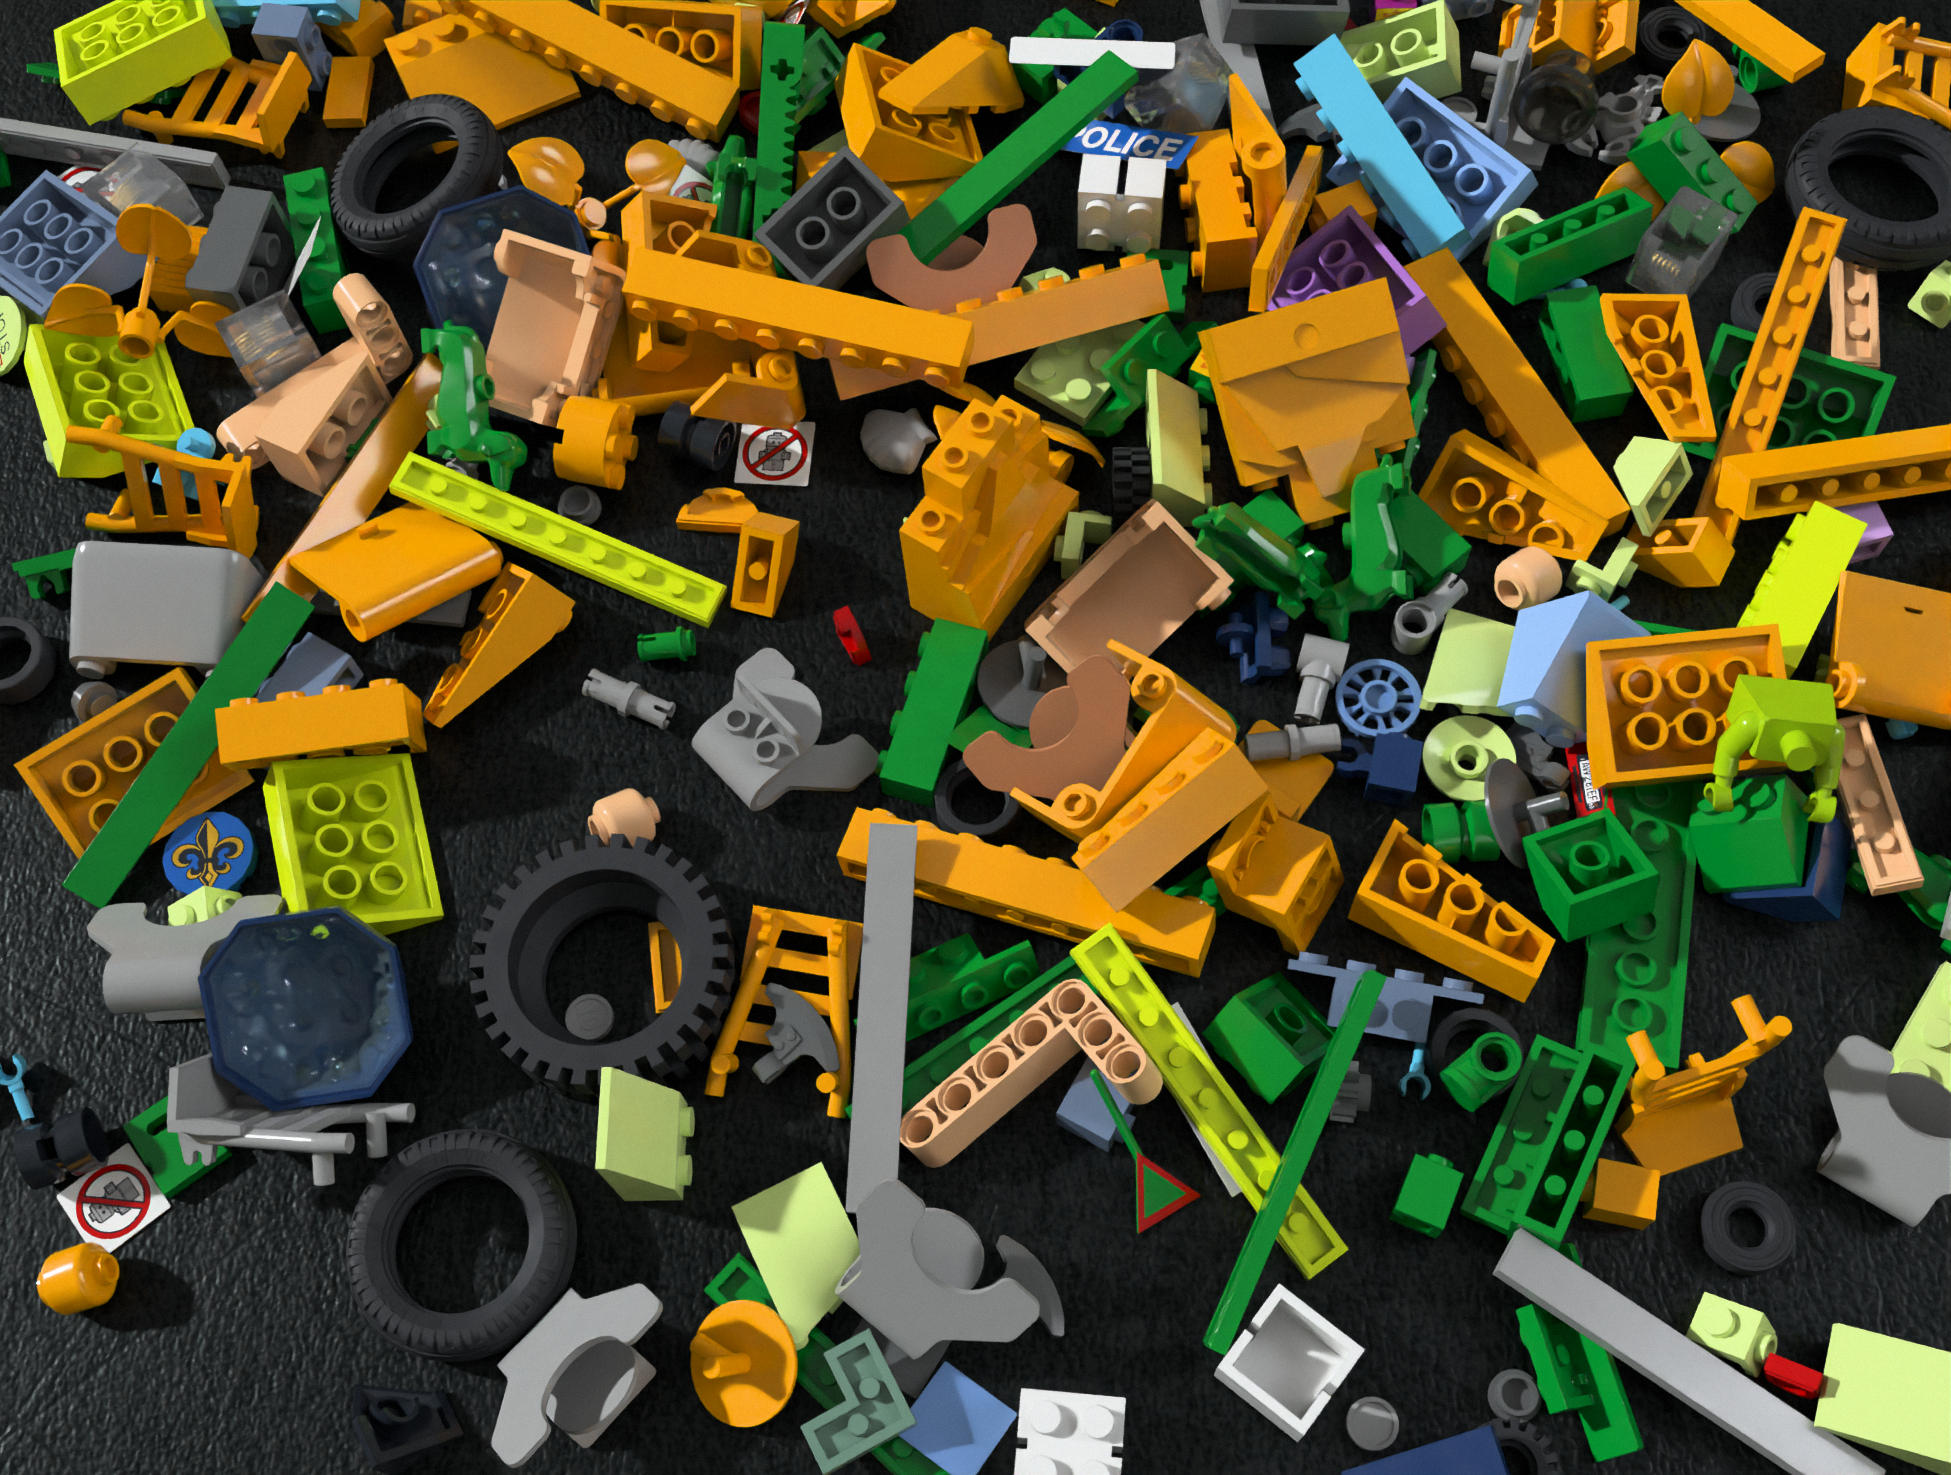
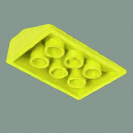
M115 0L54 30L61 88L89 126L100 120L109 121L115 118L121 110L135 103L144 104L153 99L156 93L171 86H182L192 76L206 69H217L227 59L232 57L228 37L212 0Z
M30 324L24 366L59 478H104L125 471L121 453L109 450L107 453H100L93 446L68 443L66 441V429L69 425L100 429L105 418L109 415H115L122 420L123 426L119 434L152 444L156 443L177 451V443L181 434L195 427L165 343L160 344L156 342L154 353L149 358L136 359L127 356L120 350L118 335L109 337L78 335L45 329L44 324ZM144 460V464L151 463V461Z
M410 753L271 762L263 785V792L285 913L340 905L383 936L443 918L444 913ZM318 919L311 922V927L315 929H322L326 926ZM287 922L288 931H294L296 929L295 925Z

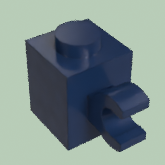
M1400 732L1377 733L1371 754H1369L1359 741L1342 739L1339 752L1351 754L1356 761L1353 763L1338 761L1335 773L1344 778H1366L1363 801L1409 810L1416 790L1423 741L1413 740L1409 735Z

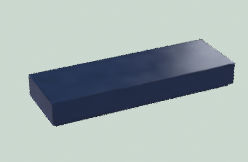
M1492 1425L1341 1472L1342 1475H1510L1497 1434Z

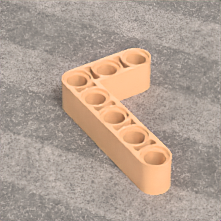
M353 273L343 277L335 285L332 293L333 299L354 337L240 409L220 424L216 433L217 439L228 453L234 454L235 462H240L243 456L249 455L252 458L253 470L270 461L268 455L254 436L262 419L270 414L278 401L361 350L369 353L385 385L403 374L410 367L413 361V353L389 305L363 274Z
M1077 979L1065 980L1053 988L911 1108L901 1119L900 1142L924 1165L932 1168L945 1165L1081 1049L1084 1050L1123 1098L1132 1104H1146L1155 1099L1163 1085L1162 1075L1144 1049L1087 984ZM1110 1037L1106 1043L1100 1045L1105 1039ZM1136 1069H1139L1135 1075H1133L1130 1078H1127L1131 1072H1133Z

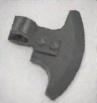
M1319 103L1298 111L1286 119L1277 129L1278 136L1283 141L1297 135L1309 136L1317 143L1331 139L1338 153L1343 154L1337 146L1343 140L1337 129L1329 133L1316 114L1317 111L1322 109Z
M1517 722L1511 725L1505 733L1514 746L1516 765L1519 766L1526 777L1538 781L1539 785L1547 792L1553 794L1564 791L1570 782L1567 778L1571 772L1561 764L1548 762L1553 754L1554 747L1544 742L1540 734L1531 728L1522 726Z
M769 983L765 994L774 1004L777 1017L775 1023L765 1035L773 1045L774 1050L761 1058L752 1067V1070L762 1083L766 1082L769 1084L781 1075L787 1066L801 1056L806 1055L813 1056L827 1072L838 1071L840 1063L837 1047L824 1019L799 994L782 985Z
M1001 1235L996 1248L1005 1263V1273L991 1285L1002 1278L1016 1280L1038 1300L1040 1313L1037 1319L1044 1325L1050 1337H1062L1064 1335V1314L1052 1279L1040 1261L1023 1245L1006 1235Z

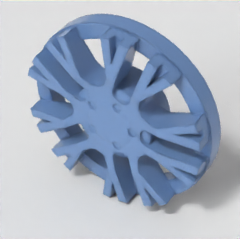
M1370 659L1353 665L1342 675L1336 689L1335 705L1340 721L1348 727L1350 732L1355 733L1357 737L1361 735L1366 738L1375 739L1377 733L1400 732L1405 734L1419 715L1422 695L1416 679L1403 666L1389 660ZM1371 669L1374 681L1363 682L1358 673ZM1382 669L1390 671L1387 682L1379 680ZM1401 677L1408 684L1409 688L1396 691L1392 685ZM1349 682L1362 690L1361 693L1346 686V684ZM1343 698H1353L1358 701V704L1345 708ZM1397 700H1414V703H1396ZM1362 711L1364 715L1355 721L1352 716ZM1401 711L1408 714L1409 717L1402 723L1394 716L1393 712ZM1384 718H1388L1392 728L1386 729L1383 721ZM1368 720H1374L1378 728L1377 730L1370 729L1363 725Z

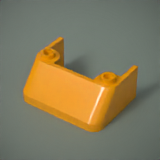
M697 229L675 253L677 256L778 278L774 260L769 250L763 245L750 240ZM748 340L755 378L725 373L690 407L691 415L783 430L793 428L806 414V405L795 351L784 348L771 350L760 346L757 342Z
M1110 639L1106 647L1128 673L1135 677L1131 685L1132 697L1140 708L1151 713V715L1102 791L1099 792L1082 783L1072 784L1060 792L1051 807L1016 787L1009 794L1037 820L1079 844L1088 835L1099 831L1207 727L1233 743L1237 734L1234 721L1224 709L1166 666L1113 639Z

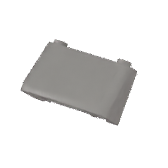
M103 541L80 542L76 547L72 561L69 662L78 674L91 679H102L104 675L114 673L117 662L194 666L205 676L206 680L246 623L240 618L264 585L265 580L246 556L229 549Z

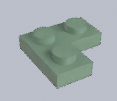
M869 1328L823 1353L846 1401L800 1426L823 1475L833 1473L918 1425Z

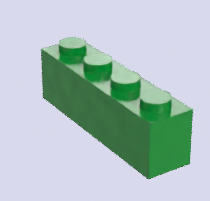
M323 167L285 175L283 179L296 262L321 216L311 255L299 276L303 306L319 334L348 328L332 294L338 281L351 274L345 236L339 230L331 211V182Z
M1622 187L1491 243L1487 286L1514 306L1644 250L1647 246L1654 205L1627 187Z
M936 618L931 633L926 631L923 633L918 648V657L921 658L917 672L913 670L909 672L905 683L904 696L907 697L904 709L903 711L896 710L891 722L890 736H893L889 751L882 750L876 764L875 775L880 778L883 794L935 808L934 791L938 778L950 765L955 751V747L948 744V740L952 730L966 719L977 687L980 665L989 653L988 631Z

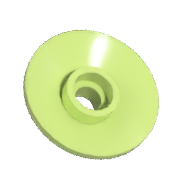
M1456 716L1441 722L1429 733L1422 751L1423 768L1432 785L1445 796L1461 802L1485 801V775L1493 761L1506 758L1516 764L1515 749L1507 734L1493 722L1477 716ZM1468 760L1473 764L1474 769L1465 770L1459 766L1458 762Z

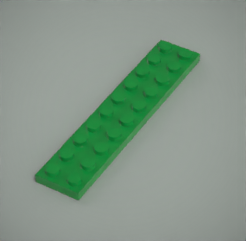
M1633 620L1649 631L1651 636L1697 631ZM1703 780L1611 788L1616 818L1660 874L1653 912L1587 935L1576 1051L1583 1053L1589 1041L1636 1061L1626 1041V1037L1645 1030L1659 1061L1664 1066L1665 1072L1674 1074L1678 1070L1697 858L1689 823L1694 786L1696 784H1703ZM1609 789L1605 790L1604 809L1607 808Z

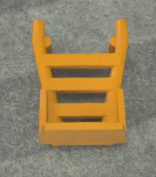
M1899 17L1889 25L1878 22L1847 58L1841 111L1871 106L1889 107L1891 110L1895 108L1911 112L1914 116L1920 115L1929 120L1931 118L1951 131V109H1949L1951 43L1919 37L1920 23H1913L1910 27L1905 28V17ZM1894 49L1904 51L1902 76H1900L1901 65L1893 66ZM1923 55L1933 57L1930 97L1920 91Z
M289 51L282 65L252 59L249 65L232 56L221 67L214 70L206 69L194 75L193 81L172 118H164L163 114L159 111H151L146 115L126 109L122 116L124 125L154 133L158 143L171 144L173 142L172 135L219 139L258 148L263 154L272 152L277 158L281 159L285 153L284 138L299 111L306 113L309 108L307 89L312 78L299 55L295 52ZM221 68L231 72L204 122L192 121ZM247 82L256 85L257 87L237 124H225Z
M115 415L107 416L100 429L74 425L67 427L66 441L68 443L90 445L100 453H107L109 450L121 453L128 489H123L120 492L109 515L90 512L87 514L85 520L86 529L119 534L186 532L187 540L228 548L229 550L241 553L248 559L251 558L258 545L256 532L260 515L259 507L254 505L251 488V456H243L240 462H235L234 454L227 453L219 461L196 457L119 434L123 422ZM144 460L158 464L167 515H154ZM180 470L192 473L195 476L201 514L188 515ZM216 481L229 484L221 508Z
M753 905L740 976L741 983L711 1056L705 1094L719 1097L724 1096L727 1073L736 1071L739 1066L738 1057L733 1054L738 1040L773 1046L765 1035L772 1025L746 1021L753 1003L775 1007L765 994L767 985L761 984L767 966L829 977V996L797 990L792 991L810 1003L820 1015L830 1016L831 1034L837 1047L840 1068L835 1072L821 1074L817 1078L816 1086L823 1093L831 1092L827 1115L846 1118L845 1108L848 1107L852 1084L849 1000L854 999L862 955L863 923ZM782 930L827 937L828 957L775 948Z
M1749 994L1732 1001L1731 1004L1748 1039L1725 1056L1705 1063L1699 1052L1689 1055V1059L1684 1061L1686 1070L1663 1077L1666 1075L1664 1066L1659 1061L1646 1031H1639L1626 1037L1639 1070L1635 1073L1634 1079L1632 1076L1622 1097L1625 1111L1614 1127L1619 1138L1637 1164L1641 1167L1660 1170V1177L1742 1149L1743 1143L1731 1097L1742 1088L1748 1076L1744 1067L1778 1045L1790 1034L1792 1024L1788 1018L1776 1016L1766 1025L1752 996Z

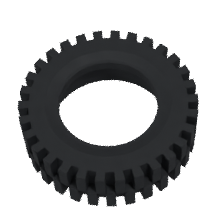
M611 833L610 847H607L600 836L595 834L585 836L586 849L579 850L571 839L559 843L563 856L554 859L547 849L539 853L535 857L542 867L533 874L524 864L518 868L514 874L521 884L515 890L505 883L502 884L495 893L504 903L501 910L487 905L482 915V918L491 926V931L487 932L476 929L473 943L484 955H470L469 968L480 978L470 981L471 994L481 1003L475 1006L479 1018L488 1026L485 1030L501 1050L541 1086L544 1083L552 1092L564 1097L568 1091L577 1101L590 1103L592 1094L600 1100L602 1067H613L668 1087L663 1076L671 1071L682 1080L691 1073L684 1062L692 1054L701 1063L710 1055L711 1052L704 1044V1041L708 1036L718 1041L723 1029L719 1019L721 1015L728 1016L733 1003V999L729 994L730 992H737L741 983L740 977L734 969L742 967L741 954L734 944L738 942L735 930L709 883L702 874L698 875L694 866L684 857L679 861L674 851L662 844L658 851H656L650 839L639 836L636 838L634 847H632L625 834ZM626 910L650 916L662 923L672 933L680 950L682 961L681 981L678 992L669 1007L648 1027L621 1041L595 1042L580 1038L567 1031L554 1017L546 994L548 965L560 941L582 921L604 912Z

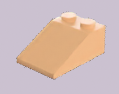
M361 350L278 401L270 414L262 419L254 436L283 480L325 498L348 465L344 459L347 455L346 448L348 445H355L370 425L372 419H380L393 399L369 353Z

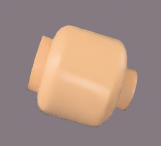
M1535 546L1526 547L1511 555L1497 566L1494 574L1495 592L1504 605L1517 611L1543 604L1559 593L1562 586V572L1557 560L1550 553Z
M631 788L596 801L593 807V815L588 817L591 835L598 834L607 847H610L611 833L625 834L632 847H634L637 836L650 839L652 842L656 835L655 824L660 822V813L654 800L651 797L644 798L637 790Z

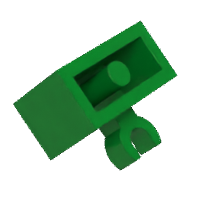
M1064 7L1059 12H1055L1052 18L1045 19L1038 26V29L1028 37L1093 40L1098 32ZM1011 63L1020 88L1040 104L1044 105L1058 93V78L1054 76V65Z

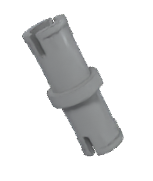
M595 668L590 671L588 676L592 678V682L587 679L585 680L582 689L583 695L590 696L617 708L618 714L625 717L631 714L657 725L663 730L667 728L670 722L666 718L672 719L676 708L675 703L647 693L636 682H622L601 673Z
M1336 723L1297 728L1295 724L1285 725L1284 730L1245 734V755L1249 762L1288 757L1289 761L1300 760L1302 755L1340 751L1341 738L1339 727Z

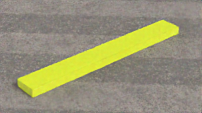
M410 451L389 485L390 492L393 495L706 628H709L727 593L726 585L514 495L502 492L495 487Z
M1109 922L1070 950V955L1117 1020L1139 1043L1159 1069L1164 1085L1258 1213L1280 1162V1154ZM1299 1183L1276 1239L1306 1280H1310L1349 1249L1301 1183Z

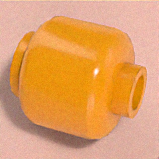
M94 1242L82 1243L55 1252L45 1260L38 1275V1294L47 1306L63 1315H71L103 1305L114 1294L119 1278V1265L113 1255L109 1254L103 1246Z

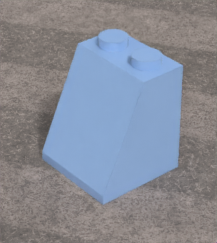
M1590 590L1519 610L1497 707L1514 717L1518 724L1529 727L1545 737L1546 741L1553 746L1569 748L1576 743L1586 742V643L1651 636V633Z

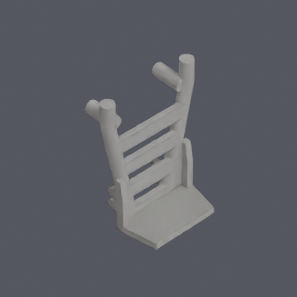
M1502 0L1522 5L1511 48L1504 50L1502 58L1478 51L1474 53L1470 68L1497 76H1486L1484 81L1485 87H1483L1481 93L1483 98L1491 101L1486 123L1472 121L1469 124L1530 170L1541 171L1563 105L1526 88L1532 67L1533 49L1528 46L1542 0Z
M212 1053L169 1069L167 1131L178 1133L186 1165H191L198 1161V1151L202 1155V1163L207 1166L214 1163L217 1157L218 1146L312 1153L314 1185H330L335 1183L333 1153L350 1154L354 1149L355 1140L352 1133H316L317 1131L332 1124L366 1123L368 1157H384L388 1155L386 1122H413L416 1113L413 1103L314 1105L273 1112L249 1094H241L240 1088L216 1073Z

